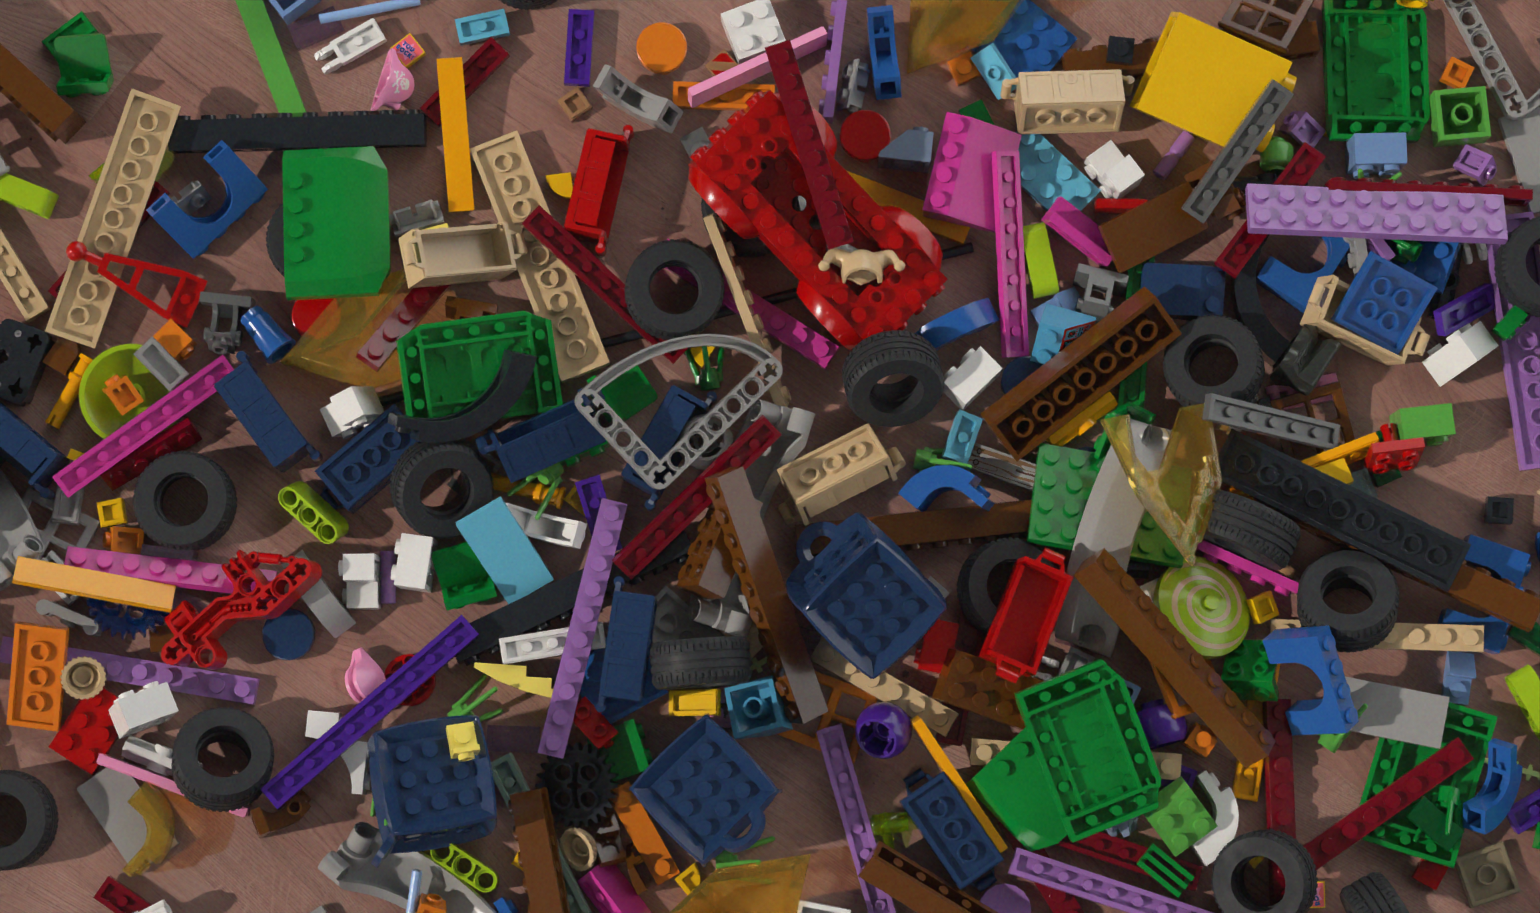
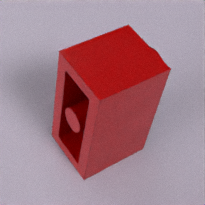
M939 619L922 637V648H916L913 663L918 664L917 670L935 674L941 673L948 649H954L959 624Z

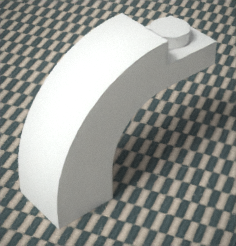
M1203 770L1196 775L1195 779L1211 802L1213 809L1212 818L1218 827L1190 847L1202 865L1207 866L1215 861L1222 848L1234 839L1238 827L1239 812L1236 798L1231 788L1225 787L1219 790L1218 787L1221 784L1214 773H1208L1207 770Z

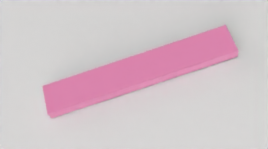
M821 26L791 40L796 59L826 46L827 32L824 27ZM766 52L688 88V102L690 106L694 108L771 72Z
M99 753L96 761L97 764L184 796V794H181L180 789L177 788L174 779L113 756ZM242 807L239 810L236 809V811L229 810V813L244 818L248 816L251 807Z

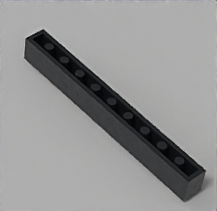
M418 109L404 110L405 114H394V110H380L379 115H369V111H354V115L345 116L341 111L328 112V116H318L317 112H304L303 117H293L292 113H277V117L267 118V114L263 113L252 114V118H242L240 114H228L226 119H216V115H201V119L191 120V116L181 115L178 116L168 143V151L173 154L208 153L221 140L233 152L374 146L375 148L427 147V117L424 113H420Z
M685 530L675 537L632 580L613 562L605 591L607 598L613 597L615 590L614 579L617 576L624 579L625 585L630 584L633 587L644 582V576L652 572L656 576L667 571V565L675 561L677 564L686 562L691 543ZM584 568L471 622L470 625L477 631L479 636L455 656L459 664L465 663L466 666H469L481 660L479 657L481 654L489 652L492 655L501 651L499 638L524 635L533 629L540 632L550 627V621L558 617L560 621L571 617Z

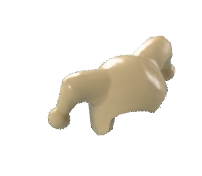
M836 247L828 250L823 260L818 264L821 271H827L830 268L829 264H835L841 268L843 283H846L848 279L859 285H864L877 279L878 283H882L883 269L888 265H894V269L897 271L905 269V263L899 260L893 250L871 252L860 249L849 252Z

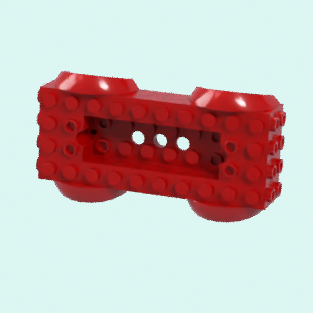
M771 90L755 92L745 102L747 107L744 110H737L727 119L729 125L726 128L717 129L708 138L711 143L707 147L705 145L703 147L700 146L690 156L692 161L688 164L690 167L688 179L692 186L734 232L743 239L759 237L798 278L799 283L796 293L817 320L845 348L851 351L862 340L876 333L891 330L903 331L909 324L907 320L913 314H920L927 306L925 302L931 296H938L945 289L943 284L948 279L941 272L943 253L936 238L926 226L907 211L890 205L879 206L834 158L837 149V140L834 132L822 115L812 107L854 240L849 245L858 250L864 249L871 252L893 250L899 260L905 263L903 271L895 270L894 265L885 267L883 269L882 283H878L877 279L864 285H859L848 279L846 283H843L841 268L833 263L829 264L830 268L827 271H821L818 264L823 260L827 252L825 250L827 243L822 227L814 230L809 224L810 218L813 215H817L779 92L773 93ZM796 196H802L806 200V207L802 211H796L792 207V200Z

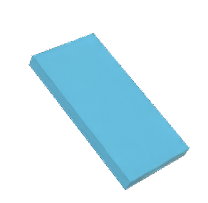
M501 496L456 522L457 528L508 604L529 595L554 580L552 573Z

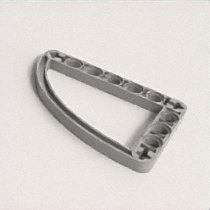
M1443 0L1503 115L1511 121H1517L1532 113L1540 106V89L1528 100L1525 99L1474 1L1463 0L1462 3L1456 4L1451 0ZM1471 14L1475 18V24L1471 26L1465 25L1461 19L1462 15ZM1475 36H1482L1486 39L1487 45L1479 48L1475 46L1473 38ZM1487 58L1496 59L1499 64L1498 68L1495 70L1488 69L1485 65V60ZM1499 80H1506L1510 84V90L1507 92L1500 91L1497 88V82ZM1514 93L1515 95L1510 100L1508 97ZM1512 102L1515 106L1520 105L1521 108L1518 113L1515 110H1510Z
M721 334L688 335L649 346L629 355L594 378L577 393L574 402L580 413L650 487L658 490L669 486L781 377L783 368L781 363L768 351L742 338ZM700 346L722 347L747 354L757 360L759 364L660 460L598 395V392L603 387L636 365L653 357L679 349ZM765 365H774L773 372L775 375L766 376L763 381L767 384L764 386L762 380L755 376V374L757 373L758 376H762L767 370ZM750 380L758 385V392L753 396L745 391V384ZM582 395L586 397L591 395L593 397L591 403L595 408L599 404L603 407L593 415V418L589 413L594 410L590 406L583 407L581 405L584 401ZM731 398L738 400L740 403V409L736 413H731L727 409V402ZM602 413H608L612 417V424L608 428H603L598 423V417ZM712 416H716L721 420V428L718 431H712L708 427V420ZM620 432H626L630 436V443L626 447H621L616 442V437ZM694 434L700 435L703 439V445L699 449H694L690 446L689 440ZM638 451H643L648 456V461L644 466H638L634 461V456ZM675 452H680L684 456V463L680 467H675L671 463V456ZM665 462L666 466L674 471V474L671 475L670 472H667L662 477L664 480L663 484L661 482L654 483L655 475L653 473L664 471L666 467L662 466V464Z

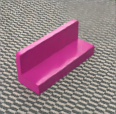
M1061 196L1057 197L1041 221L1097 265L1108 266L1112 261V257L1100 233L1099 225Z
M597 865L577 881L600 913H652L616 865L600 868V865Z

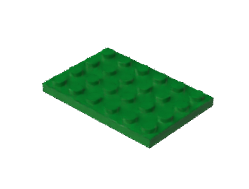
M1044 443L1039 444L1028 526V543L1069 550L1073 549L1087 501L1105 457L1098 460L1094 458L1095 452ZM1172 466L1161 481L1143 516L1129 560L1182 568L1192 469Z

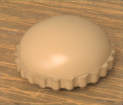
M78 656L73 658L72 661H68L67 665H64V669L61 671L62 675L60 676L62 679L61 684H63L62 687L65 689V692L69 693L71 697L74 696L75 699L80 698L81 700L84 698L89 699L90 697H95L96 694H99V691L103 690L106 672L101 663L97 662L96 659Z
M576 827L567 829L560 838V850L567 864L571 868H575L576 871L580 870L582 872L583 870L590 869L595 864L594 861H596L597 857L595 840L583 829H577Z

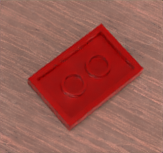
M103 687V690L99 691V694H96L95 697L80 699L49 745V748L89 774L95 775L100 767L96 762L99 753L108 755L119 738L108 711L114 704L113 701L119 697Z

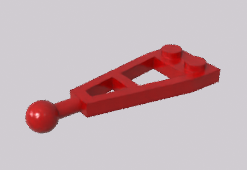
M73 241L66 248V254L70 260L74 262L84 260L98 266L97 272L163 318L172 319L175 323L186 328L198 305L200 292L204 291L208 282L180 269L105 253L101 257L87 251L86 246L80 241ZM110 261L136 267L129 285L106 270ZM144 269L181 277L166 310L136 290Z

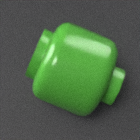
M1272 137L1266 149L1260 152V168L1266 173H1275L1280 176L1293 158V146L1282 137Z

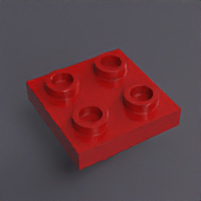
M1390 423L1391 428H1389L1388 424L1380 426L1383 442L1371 443L1363 463L1365 473L1382 474L1391 469L1408 471L1417 467L1425 449L1423 437L1399 440L1395 423Z

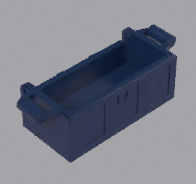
M239 351L236 354V358L242 364L214 384L215 389L274 468L285 473L307 455L315 462H320L323 455L304 438L257 375L258 371L250 362V357L244 351Z
M675 385L671 386L643 434L642 442L660 460L677 443V438L691 417L709 412L712 404L717 402V394L714 391L708 392L707 400L704 402ZM638 451L634 456V461L638 466H644L648 461V456L645 452ZM675 452L671 456V463L675 467H678L683 459L679 452ZM665 462L662 464V466L666 467L664 471L653 473L655 475L654 483L661 482L663 484L664 480L662 477L667 472H670L671 475L674 474V471L670 470ZM627 463L621 473L624 481L649 494L651 497L646 500L645 507L648 511H654L656 509V502L660 499L666 488L653 489Z
M600 390L598 395L605 401V396ZM582 395L584 407L590 406L594 410V405L589 401L588 397ZM574 400L497 433L502 444L501 446L492 428L487 429L488 433L477 437L475 443L481 454H487L489 451L496 450L510 482L513 483L607 440L580 413L575 406ZM595 410L589 413L592 416V418L595 414ZM491 439L493 444L488 445L486 441Z
M0 401V456L28 478V483L39 491L41 497L48 500L53 499L55 493L53 490L48 489L54 481L52 476L66 467L70 459Z
M395 404L315 470L316 474L325 483L320 496L335 510L345 507L352 514L357 512L390 484L391 473L394 470V465L397 464V459L400 458L401 454H404L406 449H409V446L419 442L410 438L408 433L395 431L396 426L387 423L389 413L404 415ZM328 489H330L333 492V494L338 498V500L341 502L340 505H338L337 502L327 492Z
M620 576L614 579L615 590L604 654L599 701L595 706L599 713H604L607 710L606 698L642 703L644 700L658 601L652 595L623 592L622 588L625 586V581Z
M919 768L904 778L907 796L900 800L899 803L958 889L961 890L970 884L981 893L997 882L994 866L1003 861L1004 858L945 772L943 771L932 777ZM924 777H927V779L929 780L928 782L917 788L915 791H910L909 788L911 786L916 784ZM988 870L991 871L990 874L979 880L977 883H973L975 879L983 875L985 872H987Z

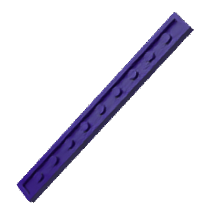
M463 615L459 616L260 790L277 809H280L479 636L477 631Z

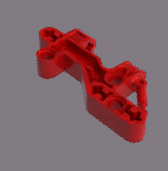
M238 550L236 552L237 558L232 557L229 560L230 564L224 563L222 565L223 571L234 587L231 595L217 597L200 613L192 604L183 600L164 618L174 637L163 646L161 650L162 660L166 664L179 667H187L195 661L199 667L213 670L223 668L227 662V653L218 639L239 621L274 619L281 616L321 579L322 568L320 564L304 558H297L296 556L283 557L282 554L256 551L246 554L244 551ZM282 562L290 564L271 582L267 580L258 568L260 563L281 565ZM255 581V589L251 591V584ZM289 583V591L285 594L284 588ZM212 652L213 659L209 662V655Z

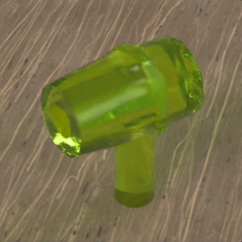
M884 812L871 816L870 825L873 834L882 835L883 843L894 849L893 834L909 831L907 812Z

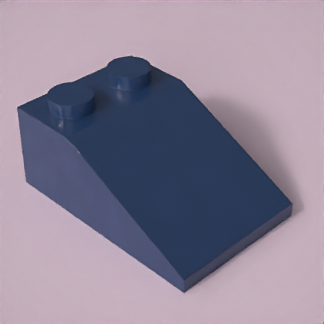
M1142 263L1140 289L1145 286L1153 293L1168 315L1173 319L1192 321V319H1197V317H1203L1204 315L1222 316L1226 272L1219 267L1204 265Z

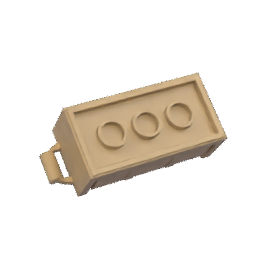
M1120 69L1019 72L1018 78L1004 79L1002 81L1000 96L1003 99L1014 100L1018 134L1118 132L1125 105V96L1132 94L1135 79L1132 76H1123ZM1012 85H1016L1015 93H1011Z
M501 221L497 224L443 227L426 230L414 228L398 238L408 288L501 280L517 270L515 259L527 254L524 234L509 230L507 221ZM511 236H514L517 254H514Z
M1335 275L1317 278L1300 325L1316 326L1317 333L1338 341L1342 345L1385 365L1405 364L1408 355H1424L1430 336L1419 326L1422 317H1420L1399 355L1331 320L1350 285L1339 280V277ZM1417 332H1419L1420 335L1416 343L1415 349L1413 351L1411 350V347L1413 345Z
M867 423L776 469L789 496L784 503L778 506V510L786 524L803 521L806 526L810 523L803 507L806 508L811 518L888 479L889 476L892 481L897 480L896 472L903 468L906 462L897 447L885 450L871 425ZM890 457L896 466L893 467ZM793 504L799 515L794 517L788 505Z

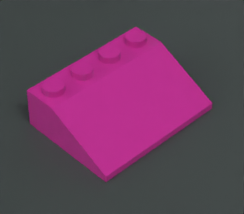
M946 112L922 209L923 217L996 233L992 152L1018 151L1022 135L972 117Z

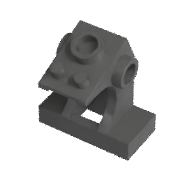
M1079 263L1073 285L1085 288L1083 299L1078 298L1075 311L1096 317L1095 324L1114 310V306H1110L1111 296L1123 297L1129 275ZM1091 290L1105 293L1104 300L1090 297Z
M201 291L199 302L204 306L213 308L211 327H205L204 342L208 344L209 351L217 354H235L236 347L241 346L243 338L242 331H239L242 310L249 311V309L256 306V301L248 296ZM221 318L233 319L230 332H219Z

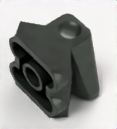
M1304 324L1293 337L1291 344L1284 351L1281 359L1270 375L1271 380L1275 385L1290 386L1302 395L1308 396L1340 348L1341 343L1332 339L1318 341L1316 326Z

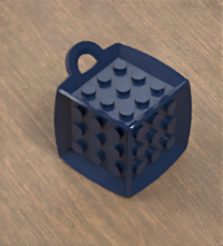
M861 513L853 514L838 526L825 521L813 523L798 538L796 554L800 563L786 581V590L790 600L834 649L870 679L878 677L904 656L929 631L946 610L945 599L938 588L924 577L909 557L882 530ZM819 536L829 537L832 541L823 551L813 557L810 551L813 540Z
M705 713L701 719L675 739L646 768L634 784L629 787V791L633 792L658 824L681 847L699 861L702 867H707V862L714 859L724 850L736 853L753 846L765 829V809L771 804L778 793H782V789H778L754 759L710 718L709 713ZM751 824L748 833L743 837L737 838Z
M477 715L420 720L379 730L372 734L367 745L370 778L377 822L383 842L371 862L373 866L378 868L389 854L439 849L451 846V843L457 845L480 839L494 831L497 826V810L493 773L484 732ZM473 721L477 744H480V752L478 755H474L475 759L459 762L458 758L451 759L446 726ZM384 819L387 821L386 826L384 825Z

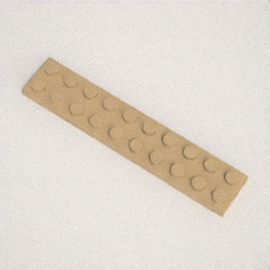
M131 88L77 240L86 246L87 251L101 257L105 253L128 258L181 106ZM70 260L45 332L96 349L118 286L98 273V266L84 260L79 262ZM110 261L106 270L120 279L125 264Z
M516 130L470 148L498 222L507 221L509 230L524 234L527 254L515 259L516 267L535 315L550 319L552 322L558 373L562 383L610 365L575 274L521 225L538 205L549 214L550 211L518 131ZM511 236L514 254H517L514 236Z

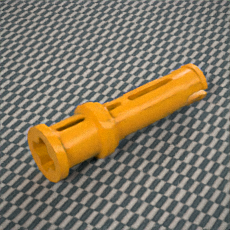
M83 353L79 354L80 360L73 372L68 373V379L70 380L45 420L46 423L51 424L57 429L61 428L60 426L77 399L82 376L93 360Z
M491 472L494 490L507 493L523 481L518 480L511 483L507 476ZM531 482L513 495L533 499L535 504H540L543 502L551 486L541 482H537V484ZM566 487L556 488L548 504L556 506V509H561L566 494Z

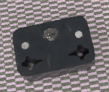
M5 319L1 322L0 358L2 355H7L8 360L3 362L0 360V398L19 406H25L26 403L31 404L46 368L43 360L55 344L52 341L51 335L43 330L13 319ZM35 341H42V344H41V346H39V345H36V346H35V345H34V342H35ZM16 388L23 389L21 394L14 392Z

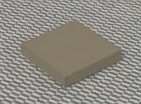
M1504 841L1457 856L1455 868L1470 908L1521 892Z

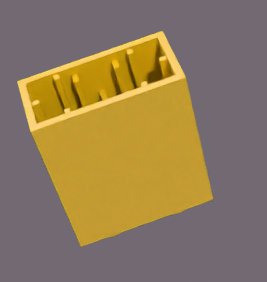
M1171 12L1129 107L1220 147H1224L1271 79L1292 92L1297 78L1288 73L1292 61L1186 14ZM1275 124L1272 125L1256 148L1257 151L1263 152L1272 138Z

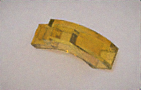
M144 782L127 801L141 814L147 827L144 845L122 869L129 877H135L137 874L139 876L143 875L151 866L150 860L155 864H161L169 853L174 839L175 822L171 806L159 789L148 782Z

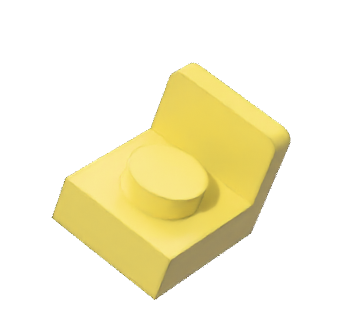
M473 721L447 725L446 733L451 759L458 758L459 762L475 759L474 755H478L480 752V744H477Z

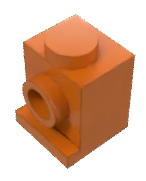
M1195 722L1186 734L1185 739L1181 741V744L1199 757L1206 758L1218 740L1211 729Z

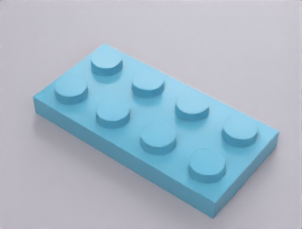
M1021 134L1022 137L1018 149L1021 188L1043 209L1048 211L1057 197L1061 196L1078 210L1082 211L1100 193L1101 190L1041 134Z

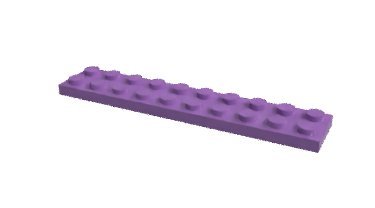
M1248 183L1245 188L1248 233L1505 244L1508 241L1503 195L1413 191H1346L1341 189L1329 190V187Z
M1533 211L1506 215L1508 235L1524 222L1534 218ZM1486 244L1488 259L1486 261L1490 284H1493L1494 312L1497 325L1513 306L1501 294V289L1497 286V278L1494 274L1495 257L1501 244ZM1537 244L1527 252L1526 269L1531 279L1540 285V251ZM1529 314L1525 318L1527 320L1521 328H1516V334L1510 340L1506 339L1503 341L1499 338L1519 471L1540 469V317L1530 316Z

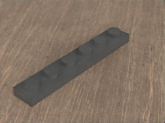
M1273 79L1269 81L1181 209L1204 224L1294 93Z
M1213 393L1205 394L1202 420L1325 450L1338 447L1339 424Z

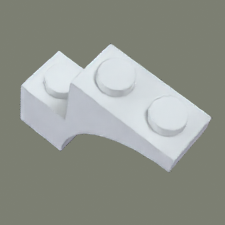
M506 503L528 537L554 545L581 548L585 538L587 523L545 513L541 515L539 520H536L537 511Z
M308 710L305 737L320 738L343 718V714ZM357 741L341 755L350 772L352 794L366 795V790L371 789L370 774H368V742Z

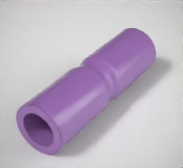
M1182 131L1170 147L1169 152L1164 155L1155 167L1153 173L1158 178L1166 180L1178 164L1179 159L1184 156L1193 144L1195 138L1188 132Z
M380 551L381 604L396 603V586L394 585V580H391L393 564L396 565L395 551Z

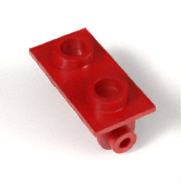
M586 697L577 702L573 723L598 750L601 747L610 748L614 743L612 738L618 734V731L596 710L595 706Z

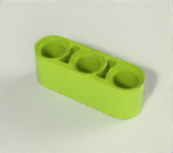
M7 173L0 176V201L40 217L50 219L59 198L58 194Z
M1041 222L1023 226L1024 259L1032 297L1035 299L1059 293V285L1045 223Z
M296 481L280 490L278 500L282 507L324 544L334 543L348 533L349 525L347 520L305 482Z
M1527 664L1507 675L1505 682L1533 732L1540 740V679L1534 669Z
M450 844V854L445 859L438 856L437 849L430 850L434 861L477 890L491 892L498 887L500 882L498 873L458 845ZM463 858L471 861L472 868L468 873H463L459 869V862ZM484 873H489L493 877V884L489 888L483 887L480 883V878Z

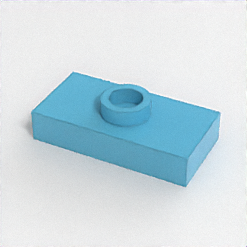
M505 9L455 19L461 46L486 41L490 37L495 39L510 35Z
M992 43L972 56L971 60L996 98L1000 100L1002 81L1004 79L1011 80L1016 77L995 44ZM1012 85L1011 92L1016 89V85Z
M959 409L956 412L941 458L968 464L983 419Z

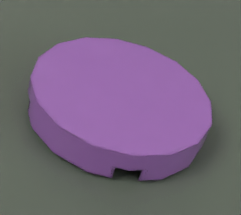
M1006 883L994 885L980 899V902L998 913H1031L1028 897L1024 891L1015 885Z

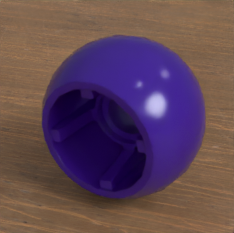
M1163 699L1149 701L1140 705L1141 711L1136 713L1150 750L1168 746L1185 739L1187 734L1185 716L1173 719L1171 717L1172 713L1169 711L1167 704H1164Z
M877 702L871 704L861 712L856 721V740L862 750L874 758L889 759L896 757L907 748L911 740L912 725L910 718L902 708L893 703Z

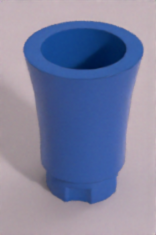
M255 306L241 317L240 321L245 326V330L254 340L268 364H273L284 358L296 345V340L288 335L268 312H264L261 307Z

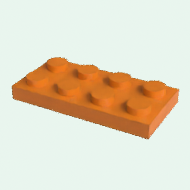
M20 621L15 623L6 725L57 732L61 729L64 689L60 676L62 675L61 671L64 669V665L67 663L70 628Z

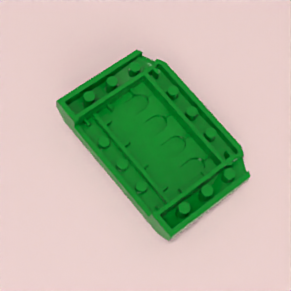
M1323 0L1322 35L1325 127L1329 141H1348L1354 133H1406L1407 143H1416L1419 141L1422 129L1430 117L1427 18L1423 9L1404 7L1399 5L1396 0Z
M375 147L283 151L284 277L287 300L379 296L381 287L391 272L389 175Z
M516 311L418 325L396 340L407 416L420 418L441 417L455 413L470 405L491 384L501 364L504 349L536 356L537 360L522 395L501 418L545 413L563 405L552 322L550 319L527 311Z
M1098 659L1014 693L1017 706L1061 822L1072 843L1158 808L1159 787H1161V776L1126 683L1106 662Z
M1449 702L1440 748L1456 737H1459L1474 759L1421 797L1424 796L1431 802L1432 794L1438 793L1440 786L1458 788L1461 791L1459 797L1461 800L1460 828L1464 830L1463 803L1475 795L1488 750V743L1492 739L1498 717ZM1379 737L1359 806L1439 749ZM1419 797L1362 838L1363 841L1454 868L1462 836L1448 852H1445L1424 832H1422L1419 840L1414 842L1413 838L1418 827L1405 816L1420 800L1421 797ZM1441 810L1445 815H1447V811Z
M1025 727L967 782L966 786L1029 852L1058 844L1067 833L1061 822Z

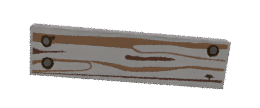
M975 442L968 464L972 465V470L1033 492L1036 464L1022 459L1016 461L1009 454Z

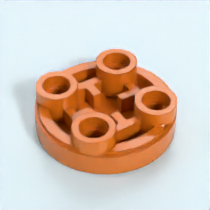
M659 22L651 24L638 37L636 44L637 55L641 64L649 71L668 75L678 69L686 58V38L679 28L670 23Z

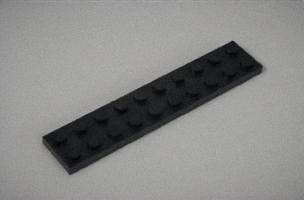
M1231 429L1208 475L1445 592L1449 591L1471 544L1234 429Z

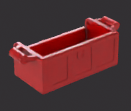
M631 125L624 126V136L591 128L587 129L564 227L576 239L598 243L595 246V250L599 257L606 255L605 247L608 244L630 150V141L634 137Z
M1045 548L1042 554L1035 560L1027 556L1016 560L979 654L980 658L996 664V676L1016 683L1022 675L1025 677L1036 675L1074 576L1065 573L1064 555ZM1045 558L1059 564V570L1042 563L1041 559Z

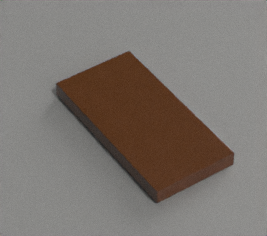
M1185 181L1098 226L1118 273H1122L1209 228L1206 221L1203 224L1181 209L1193 192L1189 181Z

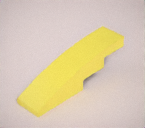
M474 662V668L497 681L532 694L548 698L552 696L554 679L528 677V666Z

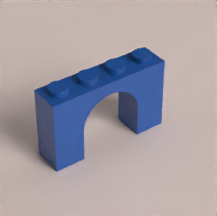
M222 140L203 157L222 177L226 186L225 200L215 213L206 217L190 216L182 211L166 193L146 210L193 259L205 253L209 244L215 238L222 237L226 233L227 227L234 221L240 220L245 215L246 210L253 203L255 204L262 200L265 192L268 190L261 180Z
M1321 236L1327 248V259L1323 268L1313 273L1297 272L1270 256L1256 276V284L1304 313L1317 278L1333 275L1337 266L1342 268L1348 260L1346 252L1350 246L1344 241L1343 237Z
M1472 534L1464 537L1463 541L1471 544L1464 559L1467 565L1483 568L1491 572V575L1497 580L1501 578L1508 579L1516 584L1515 588L1523 591L1524 587L1521 586L1523 577H1527L1531 568V562H1529L1530 554ZM1449 608L1441 610L1437 624L1483 625L1484 652L1490 654H1498L1500 650L1503 651L1508 641V636L1505 635L1508 625L1511 626L1491 615L1485 618H1476Z
M1329 625L1275 629L1262 640L1270 664H1303L1316 673L1323 685V699L1297 700L1285 711L1292 735L1347 733L1359 722L1358 712L1354 707L1350 695V687L1346 682L1343 672V664L1339 659L1335 638L1331 633Z

